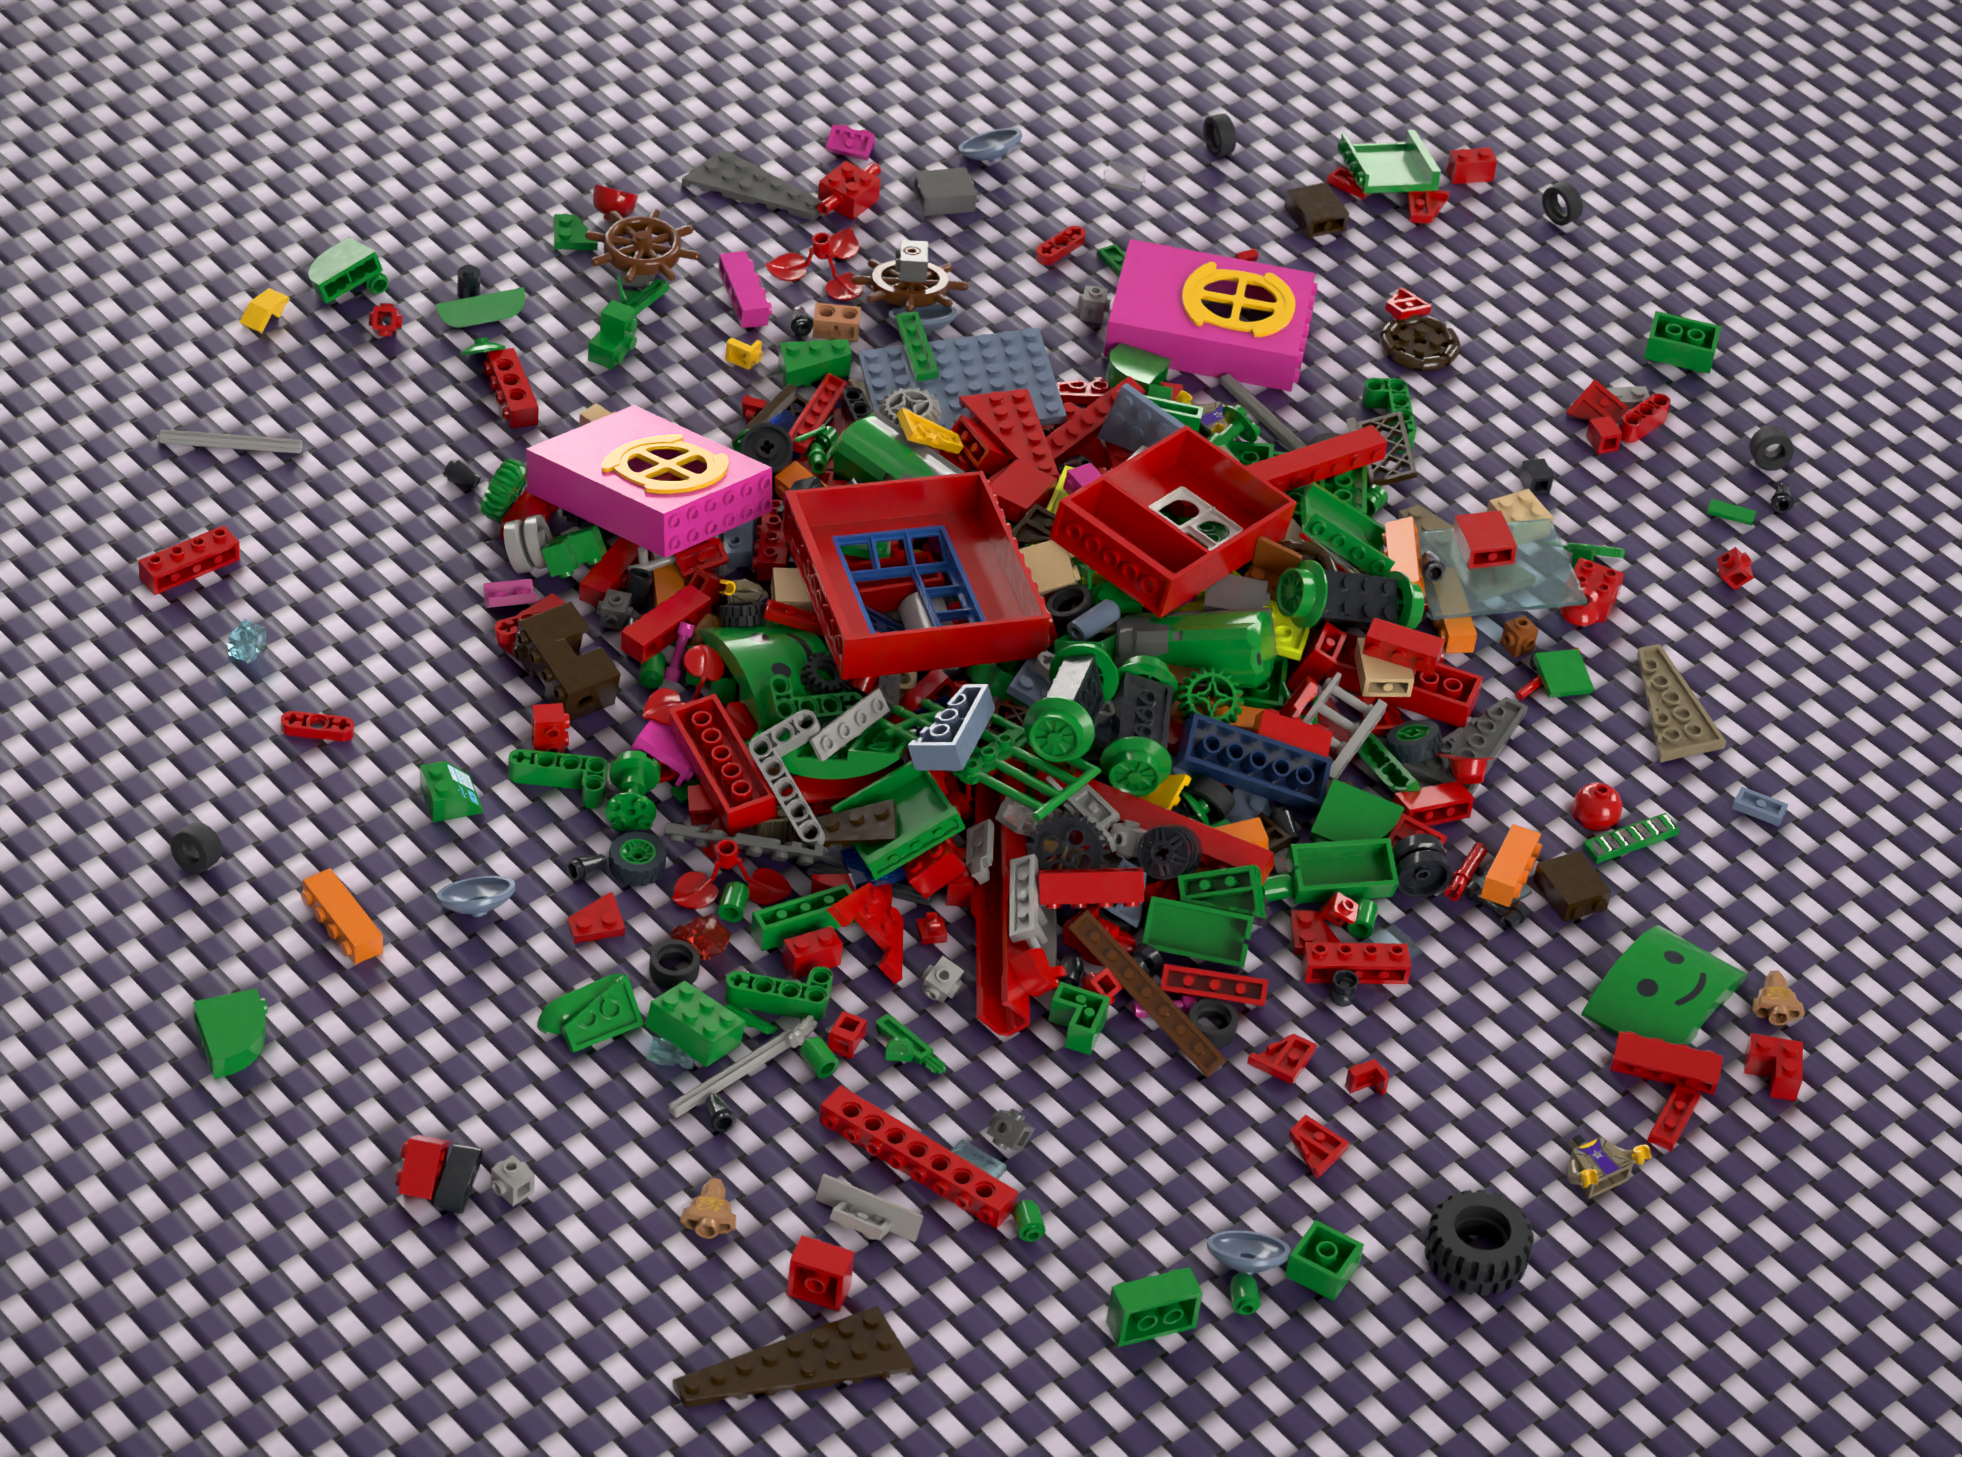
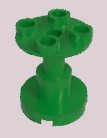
M1226 405L1222 409V414L1228 426L1220 434L1214 432L1207 438L1214 445H1225L1230 450L1229 443L1237 436L1254 443L1257 441L1261 430L1246 417L1247 413L1240 405L1235 407Z
M625 751L620 753L617 759L612 760L610 763V781L621 793L609 799L605 805V815L612 823L613 829L617 831L647 830L652 827L653 821L656 818L654 803L644 795L646 792L654 789L659 783L661 768L655 758L652 761L646 757L644 752Z

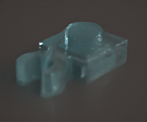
M653 1036L647 1060L654 1061L659 1065L673 1067L674 1063H678L684 1068H693L695 1058L687 1055L685 1051L669 1040Z

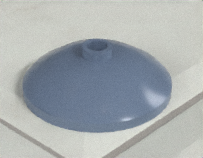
M1003 128L989 131L964 141L958 147V150L962 156L977 161L989 160L990 163L997 162L1002 159L1001 156L1011 152L1020 142L1022 132L1018 128Z
M941 304L915 307L913 311H918L926 336L930 335L931 331L942 329L957 317L956 308L952 306L947 308ZM905 307L895 308L889 312V319L896 325L895 315L908 312H906Z
M501 876L464 879L440 889L437 892V901L446 909L460 914H472L473 917H480L486 915L488 911L498 908L511 898L516 890L515 882L510 878Z
M1224 1231L1213 1234L1207 1240V1249L1211 1255L1227 1267L1238 1270L1239 1273L1251 1275L1254 1272H1264L1282 1265L1290 1257V1247L1284 1241L1258 1232Z

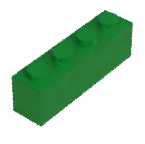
M846 883L752 912L750 934L760 950L765 951L784 945V940L829 926H832L834 929L840 928L842 926L826 909L853 892ZM853 918L851 924L856 923V921H855L854 918Z

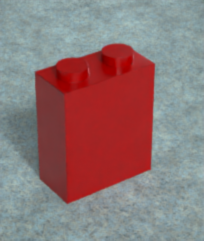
M1016 459L991 484L992 492L997 495L998 505L1000 509L1004 510L1005 518L1019 524L1035 503L1044 508L1050 502L1056 488L1057 478Z
M1501 510L1455 515L1453 535L1468 569L1515 564L1517 544Z
M1326 621L1305 646L1301 660L1294 661L1285 682L1286 686L1295 692L1307 675L1318 683L1336 662L1347 634Z

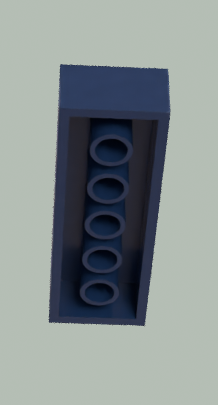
M1193 713L1184 720L1174 767L1196 775H1206L1234 788L1313 813L1324 802L1333 759L1198 713Z

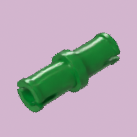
M813 443L811 448H808V462L811 465L812 472L820 475L824 473L823 469L826 471L827 456L821 444Z

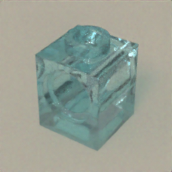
M246 619L228 636L229 655L249 664L266 647V628Z

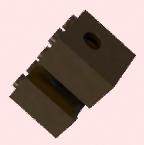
M572 602L520 620L513 648L514 657L522 663L530 677L539 676L545 685L544 697L549 704L563 703L564 713H569L570 721L614 705L621 673L603 647L584 654L580 651L583 634L589 632L590 628Z

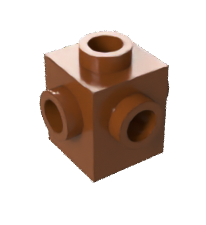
M1525 615L1510 619L1505 622L1500 644L1514 658L1534 651L1539 629Z

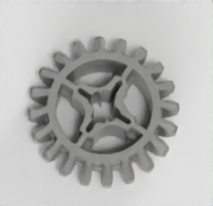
M910 387L906 390L900 388L898 392L892 390L891 395L886 394L884 399L880 400L878 412L899 427L900 421L897 413L901 408H905L938 425L940 423L941 409L939 400L935 399L934 394H929L928 390L920 391V388L913 390Z

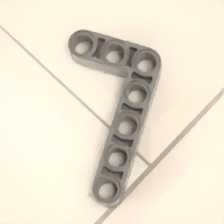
M801 710L754 737L749 743V750L803 844L807 845V848L815 850V845L822 846L824 844L825 834L781 760L782 756L805 744L820 731V724L816 715L810 710ZM805 721H813L812 726L809 728H801ZM782 734H791L787 741H779ZM760 747H768L765 754H757V750ZM772 768H781L777 775H769ZM787 788L793 789L791 795L787 797L781 796L783 790ZM797 810H805V814L802 817H794V813ZM812 830L818 831L815 838H806L808 832Z

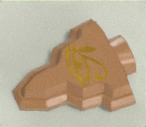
M1770 970L1765 978L1764 988L1760 989L1758 997L1753 999L1752 1011L1756 1013L1757 1017L1768 1019L1771 1024L1777 1026L1803 1017L1805 1014L1803 1004L1797 1000L1795 993L1788 988L1786 979L1780 971Z
M710 1178L702 1187L701 1196L693 1198L690 1207L684 1208L680 1222L686 1228L695 1230L702 1238L711 1239L716 1237L718 1233L728 1234L736 1229V1215L731 1213V1203L725 1199L726 1190L721 1179Z

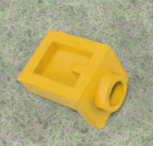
M731 337L726 343L725 360L750 370L762 359V341L757 340L750 346Z

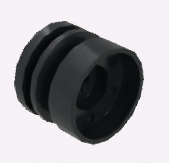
M1179 824L1164 825L1150 829L1140 840L1137 851L1139 864L1143 870L1151 877L1160 880L1175 879L1179 875L1191 874L1200 864L1203 853L1201 841L1197 834L1189 827ZM1168 848L1169 853L1164 857L1163 852Z

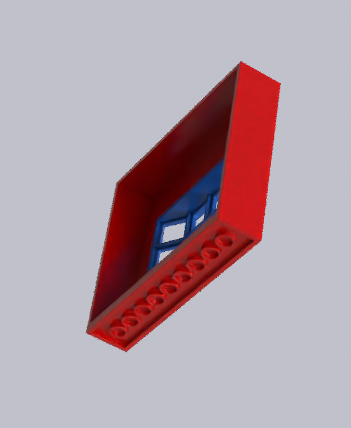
M983 471L785 491L782 531L841 680L1034 659L1040 653L1046 652L1047 647L1050 646L1048 630L1049 627H1052V615L1045 608V600L1038 593L1037 582L1032 580L1031 569L1025 564L1024 554L1018 549V542L1012 536L1011 526L1005 521L1004 510L1000 509L997 495L993 494L991 482L986 479ZM938 537L943 562L916 565L911 539ZM902 540L908 566L880 568L875 543ZM867 544L872 569L850 572L840 546ZM945 572L952 585L925 588L920 575ZM911 576L932 627L876 634L855 582ZM957 596L962 609L936 612L930 598ZM964 619L968 621L967 624L942 626L940 623Z

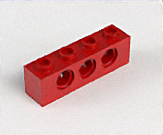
M508 348L488 351L487 361L483 363L486 376L489 375L491 390L496 391V401L498 405L502 406L503 419L508 421L511 429L538 425L539 406L515 349Z

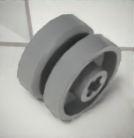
M542 515L527 517L524 523L521 520L506 522L504 526L506 552L517 574L531 572L534 566L538 569L547 568L541 550L552 539V534Z

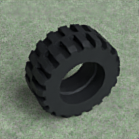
M1466 1190L1462 1191L1461 1195L1455 1193L1448 1196L1447 1200H1442L1431 1215L1424 1244L1425 1257L1429 1261L1428 1265L1431 1270L1437 1272V1277L1442 1282L1447 1281L1450 1283L1449 1286L1451 1288L1465 1290L1464 1293L1470 1295L1473 1292L1479 1293V1296H1487L1489 1292L1498 1294L1504 1292V1288L1508 1290L1515 1286L1516 1282L1520 1281L1525 1274L1534 1242L1532 1225L1528 1218L1525 1219L1526 1215L1520 1207L1515 1208L1514 1202L1509 1199H1502L1500 1194H1487L1485 1190H1478L1477 1192ZM1464 1235L1481 1236L1491 1240L1499 1248L1494 1250L1476 1249L1464 1243L1459 1237Z

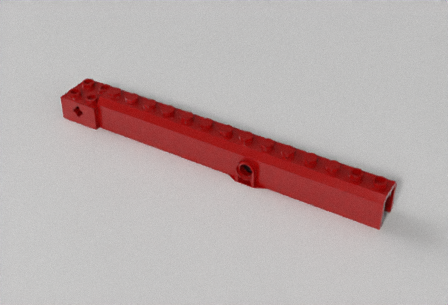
M1009 698L1003 701L1005 703L1016 705ZM1002 711L1001 716L1005 718L1011 716V713ZM1014 760L1007 762L1025 772V763ZM1000 770L992 775L993 778L1026 795L1024 783ZM978 782L975 784V825L990 819L994 823L992 866L988 867L990 871L989 881L980 885L976 880L974 891L971 894V913L976 918L977 1018L996 1034L1009 1037L1030 1025L1029 994L1019 984L1009 963L1010 959L1028 950V944L1025 940L1013 943L1009 937L1010 860L1027 854L1026 807Z

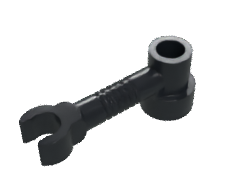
M1471 881L1465 886L1468 891L1464 895L1469 900L1481 902L1502 916L1501 924L1508 930L1513 929L1518 923H1523L1530 916L1528 906L1522 901L1517 900L1510 907H1505L1499 903L1481 898L1482 888L1478 883Z

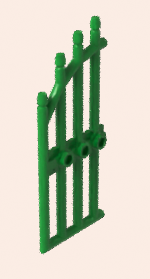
M923 698L920 703L921 706L931 712L917 715L902 706L894 705L892 711L897 716L905 719L904 721L895 725L881 717L873 724L885 730L882 732L885 740L888 741L896 736L910 743L912 740L917 741L919 737L907 730L915 726L922 729L925 726L930 727L933 724L932 722H935V715L946 710V708ZM993 712L989 722L1006 731L997 736L984 729L980 738L990 744L982 749L975 746L971 754L973 757L968 759L963 770L954 771V775L958 776L966 784L974 785L981 782L1035 811L1032 817L1036 822H1039L1101 772V769L1081 758L1065 762L1084 771V773L1076 778L1021 749V747L1028 743L1024 728ZM1013 755L1068 786L1059 791L1008 764L1005 760ZM998 769L1052 799L1042 804L993 778L988 773Z

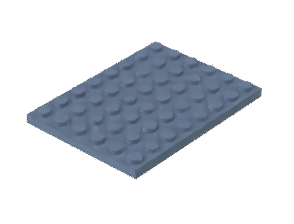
M1039 328L928 342L939 372V378L918 382L915 380L904 345L858 351V359L873 412L879 410L880 400H883L886 394L891 395L892 390L898 392L900 388L904 390L909 389V387L913 390L920 388V391L928 390L929 394H934L935 399L939 400L941 409L939 425L951 430L961 414L973 419L970 416V411L967 408H962L959 404V396L1028 389L1041 426L1067 422V415Z

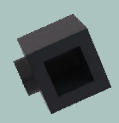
M1545 458L1524 460L1519 475L1524 489H1529L1534 496L1550 494L1554 476L1553 470L1548 466Z

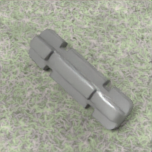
M808 1015L807 1018H803L792 1033H790L787 1041L791 1043V1047L796 1048L798 1045H802L816 1028L817 1022L813 1020V1016Z

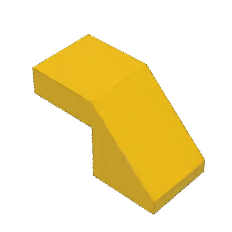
M268 288L249 302L239 323L262 334L271 315L280 318L289 297Z

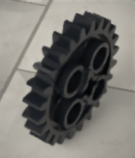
M1065 811L1063 819H1060L1059 815L1054 813L1053 822L1047 817L1044 818L1046 826L1043 827L1037 824L1036 828L1039 834L1030 833V836L1035 841L1034 843L1026 844V846L1033 850L1025 854V856L1035 854L1038 859V870H1052L1053 865L1059 862L1063 863L1066 869H1081L1077 864V859L1080 855L1090 857L1091 866L1088 869H1103L1101 864H1109V861L1103 858V855L1110 853V850L1103 849V845L1109 841L1106 839L1100 840L1104 830L1096 832L1094 829L1097 822L1088 825V816L1086 815L1081 821L1079 820L1078 812H1075L1073 818H1069L1068 812ZM1072 830L1082 832L1083 841L1081 844L1076 845L1070 841L1069 835ZM1047 838H1055L1059 845L1057 851L1049 852L1046 850L1045 841ZM1085 845L1090 846L1089 850L1073 854L1070 861H1068L1067 857L1051 862L1046 861L1047 857L1064 852L1065 846L1069 850Z

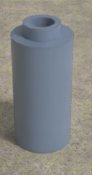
M1104 599L1068 623L1067 630L1073 641L1086 642L1119 619V607L1115 602Z

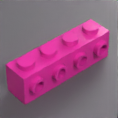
M746 251L719 254L718 272L741 327L749 328L768 325L769 315H772V306L766 300L764 287L761 288L759 274L754 272L753 260H749Z

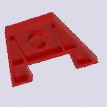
M869 882L826 909L844 928L851 924L854 918L884 951L879 968L894 984L902 980L904 919L895 907H892L884 898L883 893L879 889H876Z

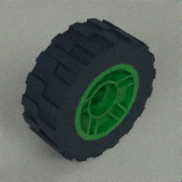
M1430 720L1403 722L1400 725L1394 726L1386 734L1388 750L1400 763L1422 762L1423 760L1431 759V757L1436 756L1435 753L1442 751L1443 742L1440 727L1437 723H1433Z
M638 831L627 832L622 836L619 835L611 843L609 849V869L616 880L636 887L647 886V884L655 883L664 874L666 847L655 835Z

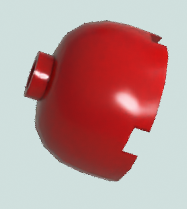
M595 184L592 200L595 209L604 214L603 219L613 221L610 218L612 211H617L623 218L630 216L636 207L639 195Z
M1593 782L1586 784L1576 793L1571 812L1575 821L1578 818L1579 821L1583 822L1582 826L1593 831L1610 830L1611 826L1619 824L1623 804L1615 788L1608 784Z

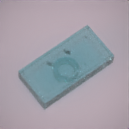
M963 1139L951 1150L997 1179L1006 1172L1007 1165Z

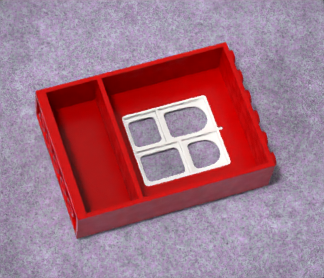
M1186 425L1060 500L1049 538L1161 618L1254 559L1259 536H1263L1276 543L1284 540L1297 502ZM1185 500L1193 503L1198 508L1199 514L1183 525H1177L1161 514L1159 510L1173 501ZM1207 521L1218 522L1228 529L1229 536L1220 542H1215L1196 527ZM1187 534H1190L1191 536H1193L1194 538H1196L1198 541H1200L1201 543H1203L1204 545H1206V546L1208 547V549L1205 548L1204 546H1202L1200 543H1198L1197 541H1195L1193 538H1191V537L1188 536Z

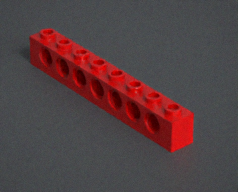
M840 1085L821 1104L819 1122L826 1128L837 1132L849 1142L857 1144L871 1155L890 1164L894 1169L900 1170L914 1181L930 1188L937 1195L945 1197L959 1208L975 1215L982 1222L988 1223L997 1229L1013 1213L1014 1207L1017 1204V1190Z

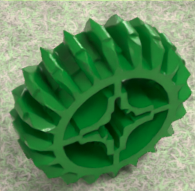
M511 458L501 463L482 498L481 512L492 521L501 522L524 490V486L527 483V466Z
M1213 666L1209 668L1208 673L1203 667L1199 669V674L1192 671L1190 678L1185 677L1183 679L1184 685L1179 686L1181 694H1178L1176 697V701L1181 702L1177 709L1185 711L1181 718L1187 719L1193 713L1201 714L1194 707L1196 706L1203 710V716L1230 724V722L1235 724L1238 720L1236 715H1241L1243 711L1240 706L1244 704V700L1239 698L1242 696L1243 690H1235L1239 685V681L1231 683L1232 674H1228L1227 677L1223 676V669L1215 673ZM1207 683L1204 692L1191 694L1196 686ZM1216 686L1220 687L1226 694L1220 693ZM1209 693H1210L1211 701L1214 702L1212 706H1211V703H1209V702H1210L1209 699H1206L1207 696L1209 695ZM1224 706L1229 707L1225 714L1213 717L1215 709L1223 708Z

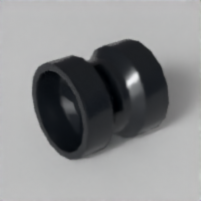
M1349 970L1337 971L1332 980L1329 994L1330 1000L1341 1007L1352 1005L1355 1001L1359 983L1358 976Z

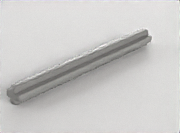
M1226 374L1221 377L1220 384L1290 450L1293 451L1307 446L1232 375Z
M165 429L159 432V442L161 444L300 454L303 446L302 440Z
M787 1030L669 1103V1113L675 1118L681 1116L705 1101L709 1095L716 1094L791 1047V1043L787 1041V1038L792 1031Z

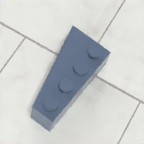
M964 684L947 703L948 708L935 715V722L930 727L925 726L921 730V737L917 741L912 740L908 744L915 770L958 771L964 769L995 710L988 684Z

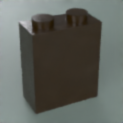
M1326 182L1287 190L1284 208L1307 239L1347 229L1349 212Z
M1581 850L1537 863L1533 882L1563 922L1579 919L1595 912L1599 913L1608 908L1612 891Z

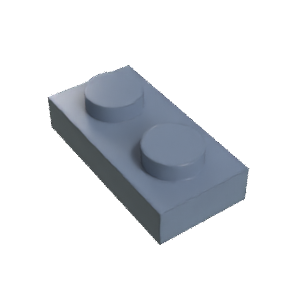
M1741 787L1734 800L1732 809L1779 826L1787 811L1788 804Z

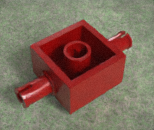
M844 161L819 181L818 199L822 200V202L817 205V209L820 214L823 213L825 216L834 210L854 220L879 200L881 179L876 176L881 173L880 166L872 162L865 169H861L852 163Z

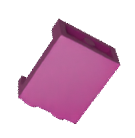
M654 720L649 721L629 750L641 752L644 750L679 772L680 776L675 783L678 787H680L684 780L689 782L695 773L673 736L670 726L663 725Z

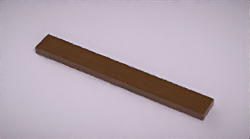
M1088 910L1068 927L1099 962L1111 971L1124 989L1207 1078L1228 1061Z

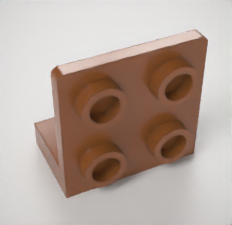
M1259 536L1253 564L1243 577L1268 581L1267 591L1271 592L1270 600L1276 602V588L1279 578L1286 569L1296 568L1302 562L1303 556L1294 550Z

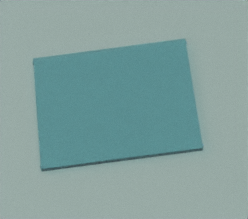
M1550 519L1507 523L1517 544L1515 564L1468 569L1454 538V528L1418 532L1421 559L1426 551H1432L1446 568L1443 578L1439 581L1431 582L1424 578L1426 595L1424 599L1433 620L1587 604V598Z

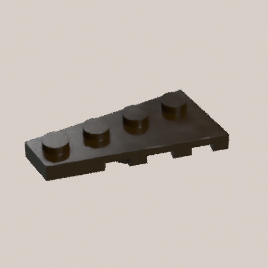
M893 799L815 817L825 834V842L822 845L824 847H830L832 844L853 847V843H866L867 846H877L879 842H888L889 844L898 839L897 810ZM795 830V842L803 843ZM812 830L808 832L806 838H815L818 831Z

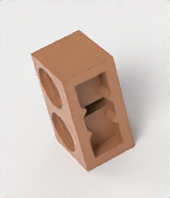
M815 303L812 338L848 339V341L858 342L861 307Z

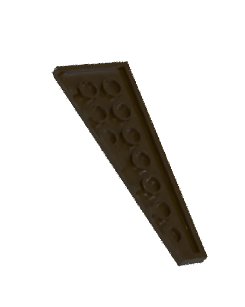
M875 1306L673 1379V1388L684 1407L718 1403V1400L735 1397L741 1400L748 1399V1395L766 1393V1396L775 1395V1391L792 1389L793 1392L832 1387L833 1384L842 1381L860 1383L863 1382V1378L881 1376V1379H888L891 1374L905 1372L909 1376L915 1374L916 1366L879 1307Z

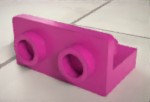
M832 125L825 148L828 152L868 161L871 149L876 144L875 134L867 130L851 129L846 125Z
M532 579L483 584L485 608L538 602L537 593L533 592Z

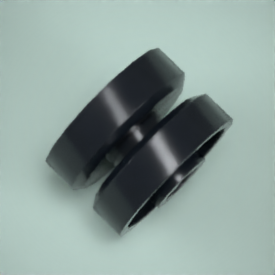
M761 423L753 426L745 433L741 442V454L772 467V481H775V476L792 464L793 442L783 427L774 423Z
M1414 834L1403 838L1392 848L1399 881L1398 889L1405 896L1425 898L1437 894L1450 882L1451 869L1443 844L1436 836Z

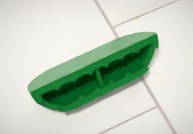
M524 287L439 303L436 304V309L440 318L453 327H467L507 319L521 311L525 302Z
M1371 732L1358 750L1365 764L1394 793L1421 790L1416 779Z
M623 974L606 976L556 998L541 1012L537 1028L544 1034L547 1032L562 1034L564 1038L561 1027Z

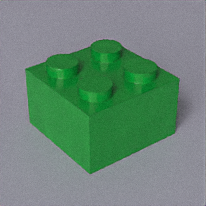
M1315 1220L1290 1254L1285 1277L1335 1301L1359 1267L1364 1244Z

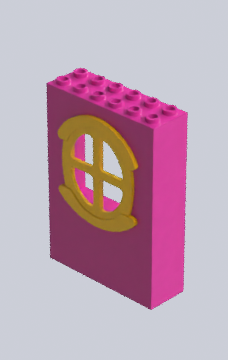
M1130 239L1108 321L1104 357H1108L1111 349H1115L1119 343H1123L1171 359L1169 369L1221 378L1223 375L1230 374L1238 382L1292 392L1293 383H1298L1300 370L1298 369H1301L1315 303L1314 296H1316L1318 283L1314 282L1315 273ZM1201 299L1233 305L1231 317L1226 319L1212 313L1202 304ZM1241 307L1274 313L1272 316L1260 321L1242 322L1239 320Z
M635 405L526 448L528 493L664 558L772 512V467ZM671 473L684 480L658 481L654 479Z

